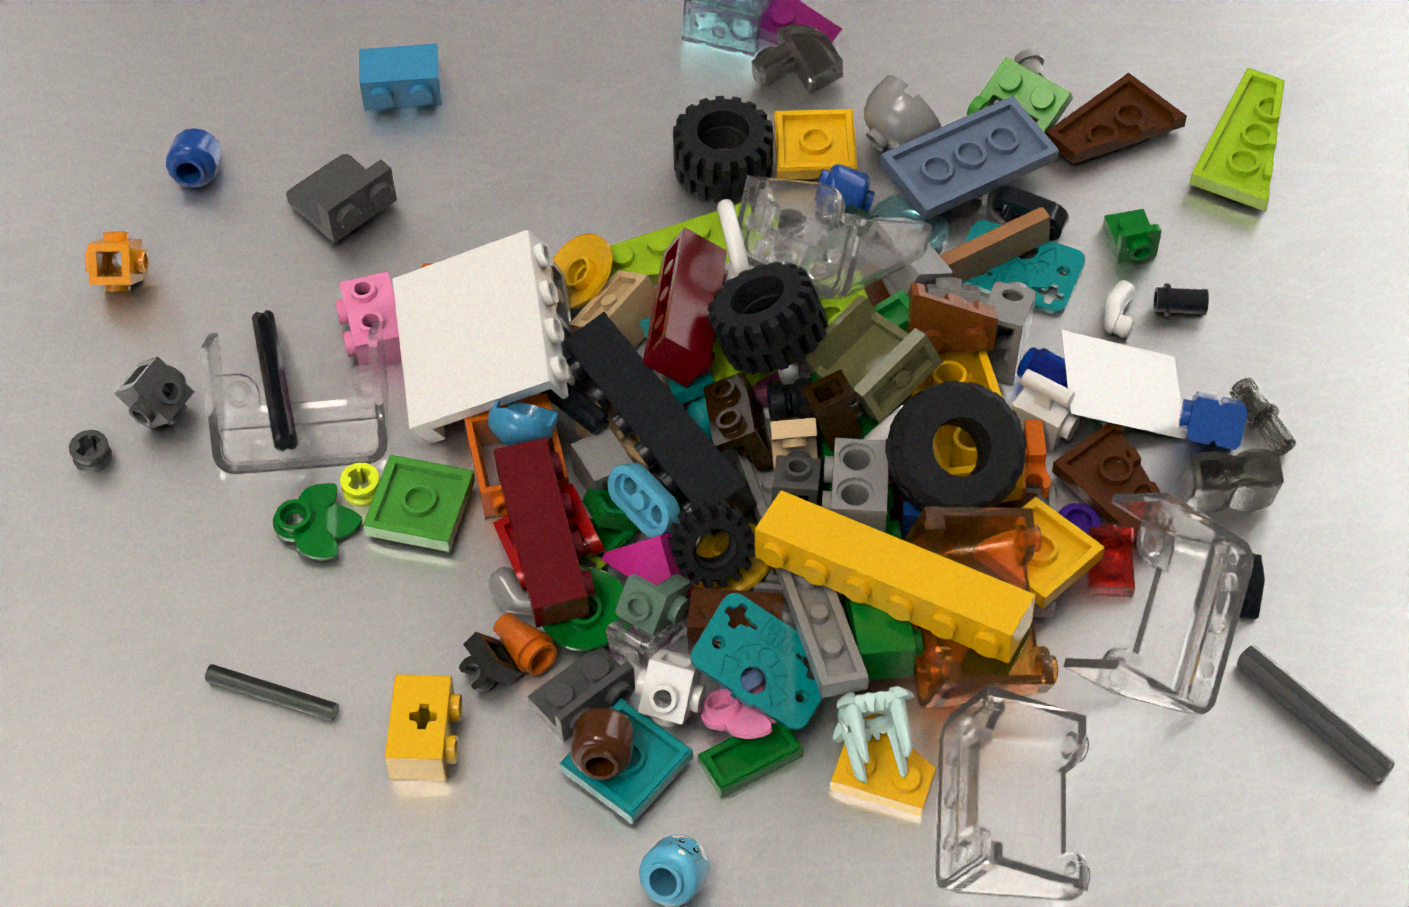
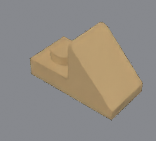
M816 418L770 422L774 472L777 455L787 456L793 451H804L812 458L818 459Z

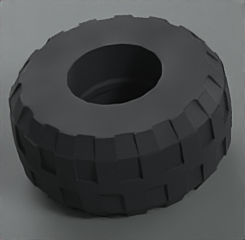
M947 381L929 386L915 394L895 415L885 444L888 473L896 485L897 491L905 500L914 505L915 509L927 515L940 517V519H966L984 514L995 508L1016 487L1026 462V439L1020 425L1021 422L1015 411L1010 408L1005 402L1006 400L999 394L973 382ZM945 425L960 427L969 433L974 440L978 455L976 466L969 476L951 475L942 469L936 461L932 446L934 435L939 427Z

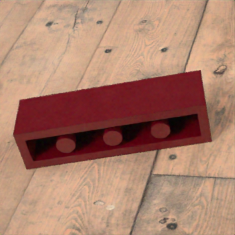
M684 227L662 255L642 364L688 387L699 374L704 376L714 362L715 353L712 352V346L716 336L707 318L709 314L708 306L714 300L713 296L717 290L722 288L727 278L728 270L725 269L727 250Z
M546 437L493 449L496 469L536 628L590 615L588 598L595 597V590L590 571L581 572L578 558L584 557L585 553L579 530L570 531L567 518L574 517L569 491L560 492L557 480L564 478L559 453L550 454Z

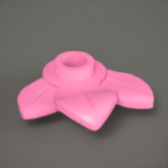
M764 680L758 687L748 692L752 694L762 692L765 688ZM728 689L715 690L704 698L701 718L703 724L709 729L728 731L732 736L742 739H755L770 734L772 732L771 724L777 722L754 706L749 708L730 696L732 692Z

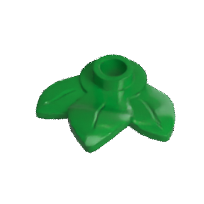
M323 483L306 488L298 499L283 502L274 514L273 527L279 538L287 542H295L297 549L302 555L317 560H329L338 556L336 541H342L352 536L363 522L362 516L349 508L335 504L338 493L337 485L334 483ZM301 521L299 524L290 525L292 522Z

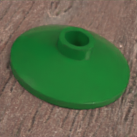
M580 567L581 572L589 570L592 577L595 597L588 598L589 612L593 616L586 620L575 618L542 626L546 634L552 637L556 644L574 651H591L610 644L624 630L627 621L615 614L624 587L617 578L604 570L594 567Z

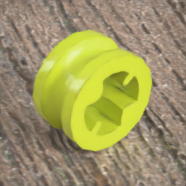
M368 463L351 464L344 469L340 477L344 499L355 507L371 505L380 482L378 471ZM367 480L369 486L363 489L361 485H359L358 489L353 487V484L357 481L363 484V481Z

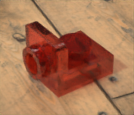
M1114 524L1090 527L1088 535L1105 548L1103 558L1086 572L1088 596L1133 597L1135 591L1132 555L1135 539L1134 528L1120 527Z

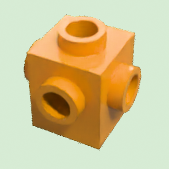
M103 232V239L88 243V249L85 253V269L89 273V285H105V291L131 290L130 285L142 281L143 274L148 272L149 257L147 250L142 249V239H129V232ZM119 252H121V265L118 264L116 259Z

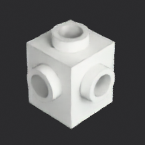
M660 649L649 659L647 670H641L636 683L635 696L641 697L638 713L651 716L650 720L656 724L674 727L678 724L683 725L694 712H700L705 698L706 686L700 684L702 672L692 665L690 656Z

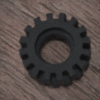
M712 498L704 499L705 506L700 508L695 501L689 504L692 510L691 513L687 515L681 510L677 515L680 521L679 525L672 522L670 531L673 537H668V543L672 550L671 554L684 577L688 576L691 583L698 586L699 582L702 581L705 588H713V581H717L721 588L728 586L727 577L732 575L735 582L742 578L739 569L742 567L748 571L752 566L748 557H755V547L753 545L755 543V535L740 510L734 505L730 508L727 501L719 499L718 505H715ZM712 529H720L726 532L729 542L727 548L721 554L705 558L696 552V542L703 533Z

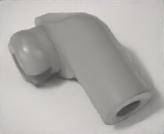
M501 567L493 572L489 579V587L502 610L508 613L533 616L528 594L522 589L514 570L509 567Z

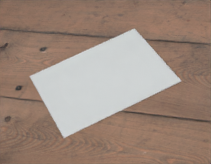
M1061 330L1068 389L1075 392L1074 399L1070 404L1071 414L1186 440L1185 429L1179 428L1178 424L1182 405L1174 356Z

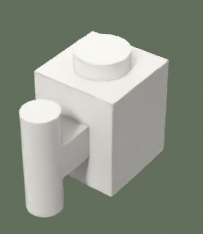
M1027 369L1020 382L1025 387L1013 402L1011 409L1017 414L1021 422L1022 431L1024 430L1025 420H1043L1046 449L1054 453L1063 439L1069 441L1073 437L1079 426L1080 417L1071 414L1070 404L1074 399L1075 392Z

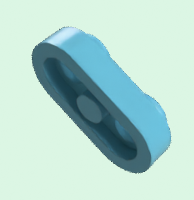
M638 463L618 465L611 471L608 478V492L612 501L620 510L626 513V516L646 536L653 538L671 533L670 527L672 522L679 525L680 521L677 515L680 513L678 502L644 466Z

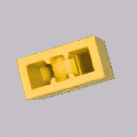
M395 674L385 750V762L390 780L447 781L448 764H456L458 754L457 735H452L453 722H461L462 694H455L451 676Z

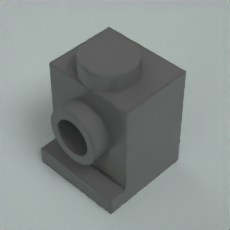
M793 451L787 456L777 455L772 483L771 504L782 490L792 495L808 496L809 502L818 505L821 459L812 458L804 451Z

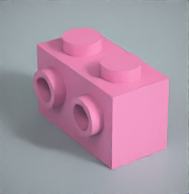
M389 272L339 282L343 299L335 300L340 325L349 324L350 331L342 332L348 357H357L360 372L402 363L395 297Z

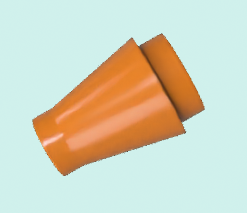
M506 613L495 622L493 627L494 634L500 638L521 672L539 675L548 670L554 663L557 649L550 635L518 619L513 613Z

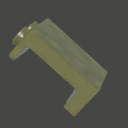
M863 295L857 297L825 328L826 334L824 339L818 341V347L813 352L807 353L804 359L818 380L841 369L857 397L860 409L879 423L943 363L926 334L917 328L907 333L878 314L870 300Z

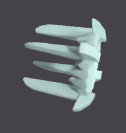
M894 686L890 687L889 691L867 692L856 696L854 692H848L837 701V708H840L838 711L839 722L833 733V741L841 743L844 740L854 775L859 781L867 782L864 762L868 763L870 761L867 741H870L872 734L876 740H879L880 733L885 734L887 732L900 775L903 778L908 774L907 758L912 750V737L906 700L915 698L911 691ZM872 714H883L874 719H863Z

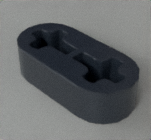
M1013 186L1002 187L990 206L993 217L1002 224H1006L1039 207H1043L1050 216V241L1059 239L1069 222L1067 211L1058 203Z

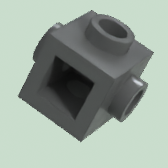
M157 356L139 363L114 394L130 408V415L138 423L154 428L167 423L173 425L180 420L188 410V406L185 403L195 391L185 383L186 379L179 370L166 365Z

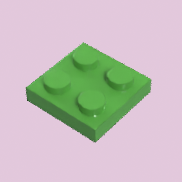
M389 455L363 524L365 536L450 552L475 482L474 470Z

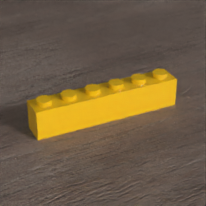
M782 490L755 528V557L761 559L767 565L773 568H782L799 575L813 585H822L844 594L856 603L868 604L888 613L896 620L913 623L931 631L941 639H951L970 647L984 657L996 658L1009 664L1032 623L1036 594Z

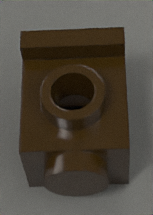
M841 369L801 388L812 416L816 418V425L830 451H833L835 448V438L858 439L863 436L856 420L862 417L863 413L857 402V397Z

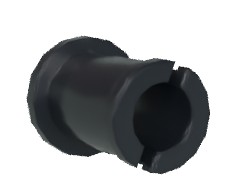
M1165 283L1163 287L1155 288L1154 312H1161L1163 317H1168L1169 313L1207 314L1209 305L1208 289L1171 288V285Z

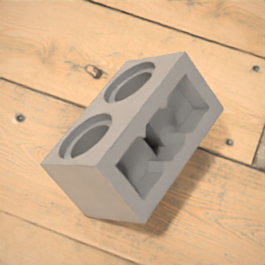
M835 438L834 456H825L824 483H832V491H823L822 497L823 508L884 533L886 531L889 469L885 453L886 440Z

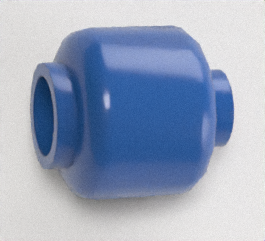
M185 129L178 133L166 155V168L169 175L175 182L190 188L204 187L211 183L222 161L220 143L212 134L201 129Z
M835 164L829 170H822L812 199L817 201V209L820 213L850 223L856 220L859 213L868 214L875 192L868 190L870 179L867 174L842 164Z

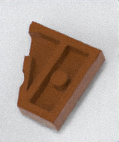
M911 283L907 333L917 328L927 335L937 353L994 350L998 322L994 306L978 301L969 302L963 297L947 292L944 298L926 293L923 284Z

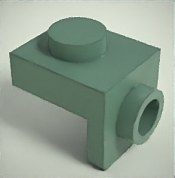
M676 573L655 585L637 574H633L626 580L615 614L653 636L672 623L677 624L682 620L690 604V600L686 596L691 582Z

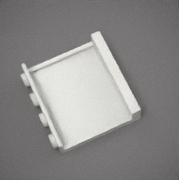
M528 229L392 278L409 429L430 444L446 439L444 425L488 411L496 401H500V406L549 389L553 390L562 399L569 397L566 380L570 378V370L561 348V342L564 341L565 336L562 324L557 318L555 306L559 302V295L551 279L550 267L554 263L553 255L548 244L541 242Z

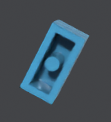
M437 43L359 49V84L364 110L442 105L441 66Z

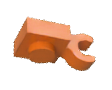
M1025 420L1023 434L1025 435L1027 447L1025 449L1026 468L1021 498H1025L1026 486L1029 484L1039 486L1042 498H1048L1051 478L1047 473L1045 464L1047 454L1043 420Z

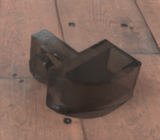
M796 24L778 29L779 46H770L763 49L751 61L753 78L760 89L795 71L807 92L811 95L843 77V60L831 41L821 31L807 25Z

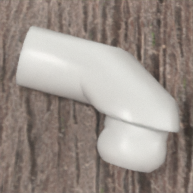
M1125 280L1119 281L1105 299L1104 309L1105 330L1111 336L1117 334L1121 338H1126L1130 335L1132 331L1131 326L1134 324L1132 317L1123 315L1125 306L1135 294L1134 286Z

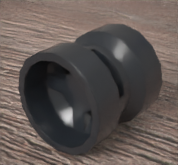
M811 378L797 379L793 384L786 385L781 381L767 382V402L770 421L813 418L801 391L802 387L812 383ZM787 394H789L790 409H789V405H788V396H787Z

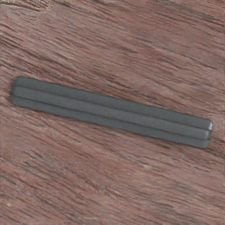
M1251 645L1241 653L1237 666L1370 778L1380 782L1390 774L1395 765L1391 757L1258 647Z

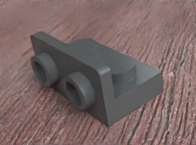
M604 647L591 650L527 696L529 706L564 743L573 736L575 722L582 713L595 708H610L620 698L624 701L630 698L633 690H635L634 668L627 661L620 665Z

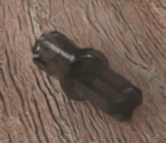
M1244 378L1232 386V391L1229 392L1230 396L1233 399L1243 400L1248 410V427L1252 430L1257 429L1272 451L1278 456H1283L1296 446V440L1278 417L1279 408L1276 404H1270L1253 378Z

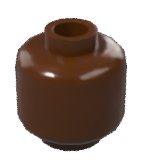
M595 708L582 713L576 720L573 729L570 751L573 764L582 773L597 780L610 779L623 773L630 766L633 756L635 731L632 722L623 713L609 708Z

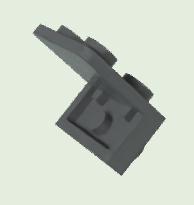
M349 154L338 156L296 184L286 193L288 203L333 243H336L397 200L390 166L383 160H379L366 169Z

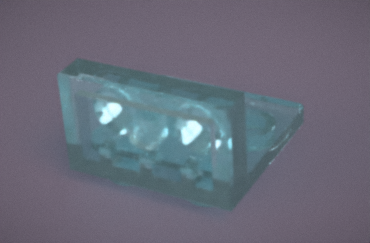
M684 0L681 40L754 57L759 49L762 15L772 0Z

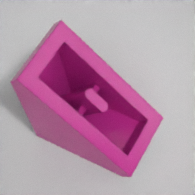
M672 533L659 535L607 551L602 557V561L627 577L637 574L655 585L676 573L683 576L671 554L672 550L668 543V537H673ZM691 583L688 594L686 596V598L689 600L691 596V588L695 587L693 583Z

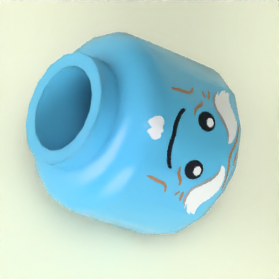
M670 835L661 839L642 858L639 868L640 883L645 893L653 901L664 906H679L689 902L707 882L710 873L709 857L705 849L695 839L686 835Z

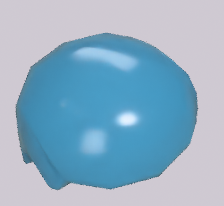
M496 401L489 411L487 422L491 432L501 443L507 446L545 437L548 442L555 430L559 413L519 401L509 403L507 408H500V401Z

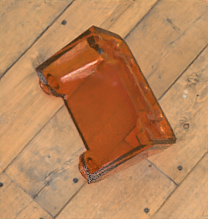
M925 506L907 533L905 541L1030 592L1027 564L1031 561L1034 553L1039 552L1042 536L1040 527L1034 524L1033 508ZM1033 618L1029 629L1009 664L996 658L984 657L970 647L951 639H941L931 631L911 623L912 629H920L922 636L923 656L915 657L914 667L917 698L922 709H942L1044 694L1057 681V659L1054 655H1050L1046 646H1037Z

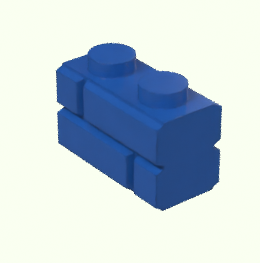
M1197 391L1193 395L1192 400L1183 399L1178 424L1179 428L1186 429V434L1190 441L1210 444L1211 441H1215L1216 446L1236 450L1241 445L1248 410L1243 400L1222 397L1221 400H1218L1217 395Z

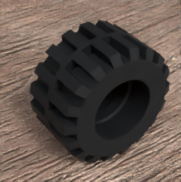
M716 96L715 100L704 98L699 100V105L691 104L685 108L686 114H680L676 119V126L673 127L674 171H676V178L679 183H684V189L690 194L697 192V197L702 200L713 198L714 203H719L723 199L737 202L740 201L741 196L749 198L755 195V189L762 190L766 185V179H770L772 175L774 146L773 125L771 120H767V114L763 109L756 110V104L751 101L743 103L741 98L734 96L732 99H724V96Z
M772 262L769 265L760 264L755 266V268L746 269L738 273V276L724 283L722 289L717 290L713 296L714 300L709 303L707 318L729 364H732L734 369L738 371L744 370L746 374L754 375L758 372H761L762 375L770 374L774 370L779 369L781 371L789 368V365L795 362L799 363L805 359L807 353L813 352L818 347L817 342L824 339L826 334L825 328L828 327L825 310L810 276L802 267L797 268L796 264L790 262L782 264V262Z

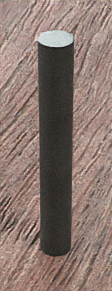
M214 664L209 665L205 674L206 682L330 721L335 720L339 711V704Z

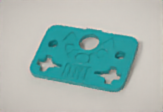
M985 220L978 221L972 226L965 243L1002 225ZM1049 240V242L1036 247L1038 253L1035 257L1021 259L1017 256L986 271L983 275L975 276L973 279L963 282L962 285L978 286L980 291L990 294L996 282L1008 284L1011 282H1021L1036 292L1034 309L1050 314H1060L1069 303L1084 268L1085 256L1078 249ZM1050 287H1055L1058 289L1057 295L1063 298L1062 300L1054 299L1051 304H1047L1044 302V296L1039 294V292H1048Z
M739 593L728 594L719 604L690 654L692 665L731 691L730 696L749 708L754 706L790 730H799L805 727L822 699L815 678L811 680L806 676L808 668L803 664L802 660L796 657L798 655L803 659L807 658L798 631ZM739 605L743 606L746 609L744 617L749 620V624L754 626L756 630L739 624L735 629L731 628L728 625L730 617L725 613L726 608L735 609ZM714 640L719 641L720 648H715L712 643ZM756 668L764 674L766 685L762 692L752 694L743 688L741 675L745 669ZM797 694L803 697L801 703L796 701L795 697Z

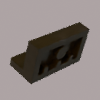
M744 371L706 385L704 387L705 401L712 441L717 449L723 451L737 446L740 455L743 458L749 456L757 471L774 466L763 407Z

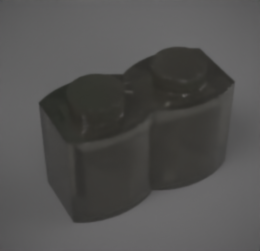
M1249 449L1235 456L1216 451L1195 455L1190 458L1180 483L1185 510L1199 514H1210L1222 511L1227 507L1242 511H1255L1266 508L1273 504L1284 483L1279 453L1268 449Z

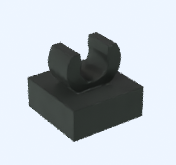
M475 632L463 644L471 656L466 657L459 666L460 671L472 675L480 668L479 678L471 685L474 690L487 692L494 686L496 681L511 685L523 674L517 668L500 640Z

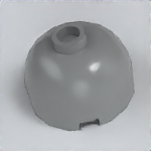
M887 75L868 96L864 107V120L870 130L866 133V136L879 151H883L886 148L891 150L941 128L938 118L919 94L913 98L905 93L903 90L909 85L894 75Z

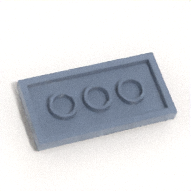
M1011 96L882 153L879 165L925 221L1056 161L1059 149L1014 96Z

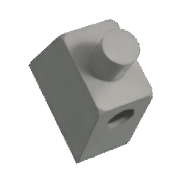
M1004 282L994 283L986 303L987 305L994 306L998 318L996 337L1000 335L1009 336L1005 346L1007 349H1001L995 345L994 350H986L997 382L1009 385L1014 383L1025 349L1036 299V292L1021 282H1011L1009 284Z

